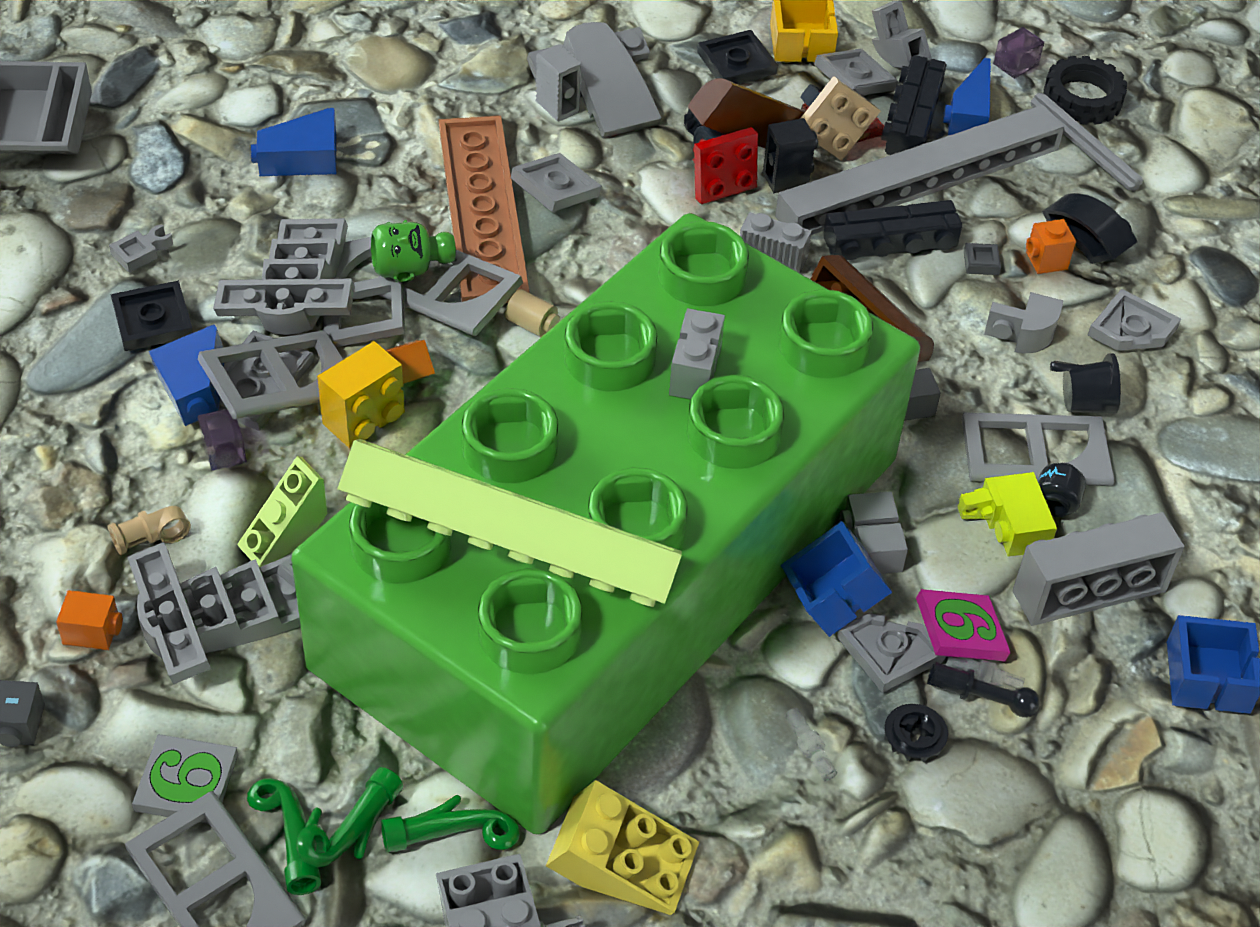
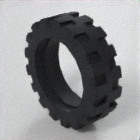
M1070 56L1067 60L1063 58L1058 60L1056 65L1053 64L1050 67L1043 94L1048 96L1074 120L1080 121V124L1088 125L1089 122H1093L1094 125L1102 124L1104 120L1109 122L1113 120L1114 115H1119L1127 93V81L1123 80L1124 75L1121 71L1117 72L1114 65H1107L1102 59L1096 58V60L1090 59V56H1082V58ZM1079 81L1090 83L1102 89L1107 95L1102 98L1093 99L1079 97L1070 93L1063 85Z

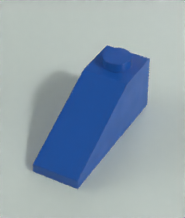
M984 58L954 91L951 105H945L943 123L948 124V136L989 122L991 58Z

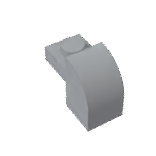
M894 0L872 10L878 37L872 39V42L882 59L892 67L902 68L903 65L909 66L911 57L914 55L931 58L924 28H908L901 0Z
M1030 292L1026 310L992 302L984 335L1016 342L1014 351L1016 353L1028 354L1039 352L1048 347L1053 340L1064 300Z

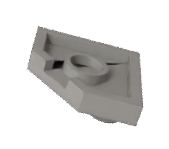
M1121 289L1091 324L1088 336L1117 351L1163 347L1178 329L1181 318Z
M869 613L841 628L838 631L837 638L882 693L931 668L933 663H941L945 660L946 656L935 655L924 624L908 621L907 625L884 621L885 616Z

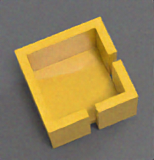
M773 0L770 28L775 61L801 62L802 58H807V62H815L817 55L835 52L838 30L833 0Z
M375 341L317 376L322 424L349 448L352 447L354 440L368 439L374 433L375 426L381 428L389 422L396 421L405 413L404 392L401 390V387H403L402 364Z

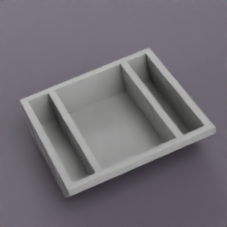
M0 61V154H79L92 94L86 62Z

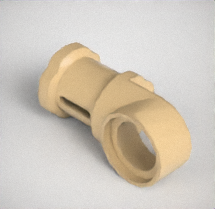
M168 506L150 514L141 511L133 519L118 525L115 523L107 525L110 537L119 555L127 553V549L146 541L150 543L158 540L164 543L178 542L191 529L188 518L178 506ZM179 520L173 527L164 529L168 523Z

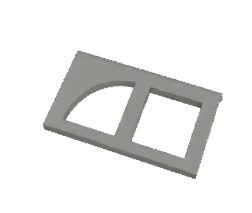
M371 237L345 242L335 279H345L354 267L371 257ZM384 277L354 282L353 300L391 292L392 319L341 329V315H323V330L326 331L335 347L405 334L403 282H396L394 278Z
M456 250L455 260L451 262L454 264L426 295L403 286L405 307L472 336H476L523 284V280L518 274ZM470 270L500 282L493 289L477 298L457 303L442 302ZM391 292L379 294V296L391 300Z
M325 330L200 351L197 358L233 419L320 403L318 379L307 386L299 388L278 353L315 347L321 360V373L343 360ZM260 357L280 392L242 399L221 363Z
M963 412L961 420L970 482H984L985 478L1034 472L1038 481L1041 471L1045 466H1048L1042 430L1087 431L1088 443L1078 457L1067 463L1083 473L1086 485L1113 486L1115 480L1102 417ZM979 428L1025 429L1031 465L984 464Z
M214 791L208 792L125 843L126 850L180 927H199L189 912L245 876L250 881L254 893V906L246 927H301L307 921ZM203 819H206L234 859L176 895L148 853Z

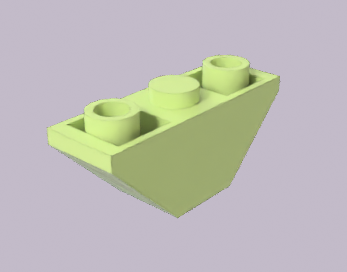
M297 456L237 544L251 561L256 559L259 567L279 560L293 552L317 530L327 515L324 480L303 457Z

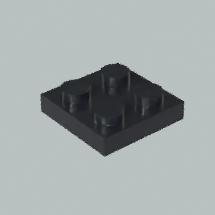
M752 30L698 43L697 53L716 79L723 78L736 84H741L777 74L778 64Z
M179 280L110 294L124 351L172 342L193 333Z

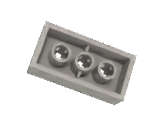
M1164 512L1149 516L1140 515L1132 520L1116 524L1107 523L1099 528L1083 532L1074 531L1063 537L1051 540H1038L1026 546L1013 587V593L1031 626L1164 593L1167 591L1185 546Z

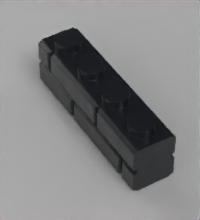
M914 55L911 57L909 66H902L899 84L896 86L893 102L896 103H891L887 121L891 123L885 122L881 140L887 141L886 154L893 155L926 144L947 66L945 61L935 59L928 61L926 57Z
M946 200L909 204L906 206L900 205L827 213L823 234L826 245L829 247L830 255H841L846 260H855L860 257H884L896 253H917L922 250H947L951 247H957L962 231V222L958 213H956L953 201Z

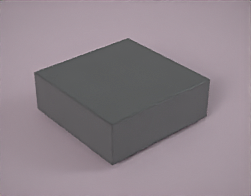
M965 243L964 259L966 274L999 275L1001 264L998 244Z

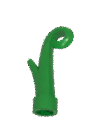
M378 768L366 782V789L330 839L326 832L318 825L311 824L302 829L297 839V852L300 858L306 864L316 868L326 866L339 858L356 841L354 856L357 859H362L371 832L382 811L387 805L393 803L404 788L400 777L390 769ZM313 839H315L316 841V851L314 850L312 845Z
M264 778L257 781L247 793L249 806L259 811H270L280 804L282 807L287 860L284 875L287 891L293 895H306L314 892L321 885L318 867L306 864L300 858L297 852V839L302 829L307 825L319 824L322 810L318 807L314 808L306 823L299 799L289 785L274 778ZM265 794H273L267 799L261 798ZM313 839V844H312L314 849H315V839Z
M455 795L438 807L416 816L404 819L398 816L381 820L382 839L386 853L406 850L408 845L482 828L485 843L494 849L505 850L517 843L520 829L512 817L497 810L470 809L452 811L461 802V796ZM498 827L504 830L506 834L498 836L494 834L493 830Z

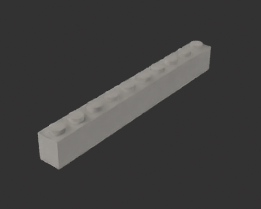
M1044 105L1026 109L1022 112L779 192L775 217L781 222L797 223L802 228L811 230V235L824 231L827 213L897 206L1057 151L1065 126Z

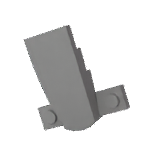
M590 22L574 26L567 31L563 48H566V51H570V54H573L577 61H581L580 97L584 99L590 118H595L602 138L659 125L662 118L642 75L634 63L635 61L647 59L650 54L641 28L637 27L614 33L607 23ZM546 49L528 53L527 61L535 81L537 79L535 77L537 75V72H535L537 70L535 67L537 65L535 62L537 60L536 55Z
M345 218L281 219L278 238L272 239L269 259H264L262 279L219 280L213 307L216 315L259 316L265 330L274 334L284 335L312 330L321 315H350L355 284L352 278L335 279L348 229Z
M164 542L127 557L140 592L138 594L137 610L144 639L150 649L160 658H163L169 678L173 684L210 670L211 667L206 653L255 642L300 627L296 590L277 574L278 565L290 558L292 554L262 567H259L255 559L221 575L217 567H214L182 583L179 582L169 551Z

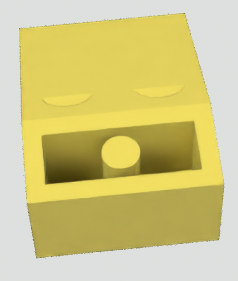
M595 780L573 797L546 867L581 887L672 915L675 913L699 841Z

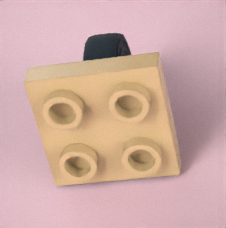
M835 76L832 77L823 90L810 84L800 97L809 106L801 118H805L810 129L816 132L818 145L841 161L881 112L874 104Z

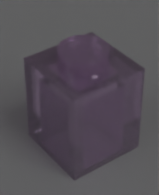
M1021 27L998 40L993 64L1015 79L1039 65L1044 41L1026 28Z
M227 409L197 416L202 443L211 471L247 463L244 441L238 421L232 418Z

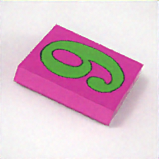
M920 590L916 600L935 655L1006 661L1010 654V649L988 595Z

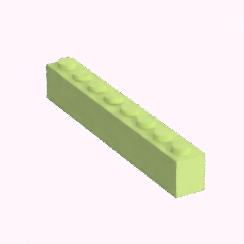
M362 439L353 441L337 488L347 492L346 500L369 508L372 502L387 506L386 514L408 522H411L413 516L429 521L427 528L448 536L452 535L453 530L469 535L467 542L487 550H492L494 544L510 550L508 554L510 558L527 564H533L534 558L550 563L549 571L572 579L574 573L590 577L589 585L611 593L614 592L615 587L632 592L631 600L650 607H654L656 601L665 604L682 556V551Z

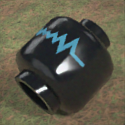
M1052 463L1045 466L1040 473L1038 483L1051 515L1063 517L1076 512L1081 505L1086 489V479L1083 473L1069 463Z

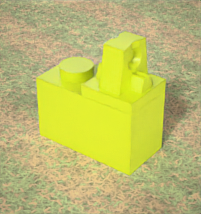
M1034 472L985 478L982 488L976 489L974 492L961 494L959 498L958 511L961 519L986 520L989 529L995 528L996 539L999 543H1003L1008 557L1024 555L1026 546L1035 541L1054 539L1057 527Z

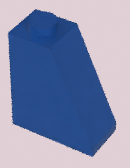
M327 108L258 130L257 144H251L252 164L258 163L259 176L337 174L335 109Z
M215 324L149 351L157 375L185 426L219 412L220 396L197 359L200 351L223 348Z

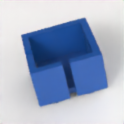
M843 521L781 565L790 583L796 589L795 591L806 611L829 637L857 618L855 613L857 610L861 609L865 612L892 593L864 546Z
M1178 615L1167 640L1172 706L1208 709L1210 703H1214L1215 710L1251 714L1260 696V658H1257L1259 645L1256 623Z

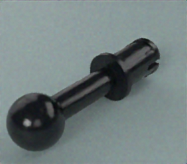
M935 662L928 675V685L960 694V699L963 700L970 693L1008 705L1011 711L1019 717H1032L1040 708L1039 695L1033 689L1019 687L1013 691L975 679L974 670L972 669L964 671Z

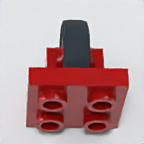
M705 126L696 128L693 138V152L695 154L693 162L695 164V199L700 204L757 188L758 133L752 127L726 135Z

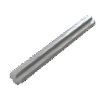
M1037 93L1031 100L1033 108L1044 105L1065 126L1063 134L1127 190L1133 192L1138 190L1139 186L1143 183L1140 175L1048 96L1042 93Z

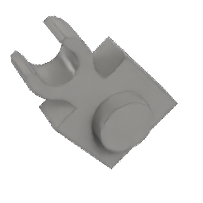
M157 225L144 236L139 231H136L110 244L109 247L111 255L130 273L158 258L157 250L170 248L173 245L171 233L165 235L163 225Z

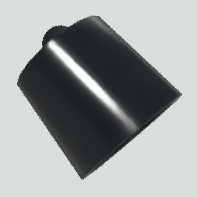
M1108 353L1102 362L1083 365L1061 361H1052L1050 363L1051 371H1064L1063 396L1068 412H1118L1121 398L1119 364L1114 353Z

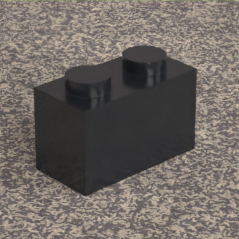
M805 118L768 125L762 173L773 193H779L810 182V175L814 172L813 155L814 149L818 146L816 132L810 129Z

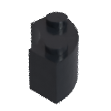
M1066 194L1042 211L1046 221L1065 220L1076 240L1075 246L1085 254L1090 264L1114 260L1138 242L1132 232L1130 223L1126 219L1122 218L1106 203L1087 194Z

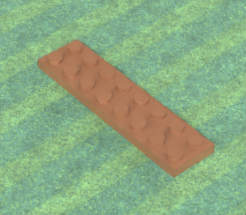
M501 116L438 119L452 233L455 239L456 250L520 275L523 284L517 290L522 289L530 293ZM470 270L459 283L461 301L464 302L477 298L493 289L500 282Z

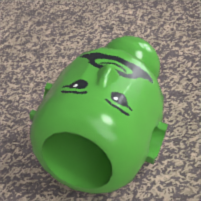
M404 220L402 223L387 222L380 224L372 231V264L375 272L381 277L394 278L396 282H408L413 280L414 277L424 274L429 268L430 261L448 264L455 260V239L449 232H440L436 236H429L425 226L417 222H407V220Z

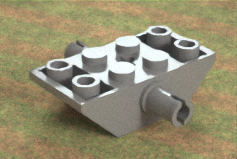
M520 854L436 873L445 927H585V925H582L583 918L581 915L546 925L539 921Z

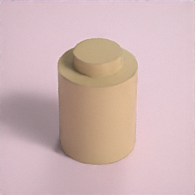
M522 289L517 290L512 295L505 310V318L508 321L540 337L545 335L560 321L556 306Z

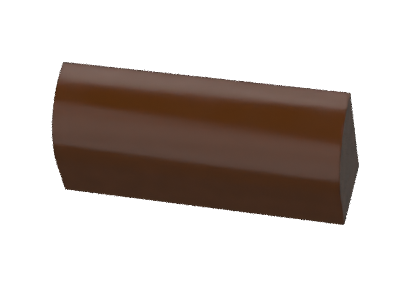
M723 78L707 82L688 104V108L702 126L721 133L729 134L752 127L758 133V146L766 148L769 124L800 119L806 112Z
M828 255L821 257L810 278L812 281L828 290L839 291L854 297L866 307L869 313L914 337L920 345L918 362L930 360L934 349V342L930 336L843 256Z

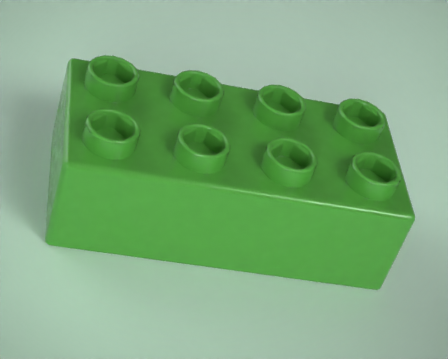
M692 213L683 215L405 454L682 551V556L665 604L658 601L655 602L654 607L640 604L630 599L632 592L615 587L613 593L600 590L589 585L590 577L574 573L573 579L560 576L549 571L550 563L535 558L533 564L520 562L508 556L509 549L495 544L492 550L480 548L467 542L469 538L467 534L453 530L452 535L448 536L427 528L429 521L415 516L412 517L411 522L386 514L387 506L372 502L370 508L349 502L292 553L291 561L307 669L501 812L508 814L532 834L544 833L570 806L573 797L597 778L787 576L781 565L829 531L840 519L841 510L846 509L848 495L864 494L895 461L920 353L919 342L914 337L869 313L866 307L854 297L839 291L828 290L745 243L743 238L731 228L716 222H708ZM687 308L725 315L722 347L714 378L701 385L691 399L669 395L671 364L678 338H680V331Z

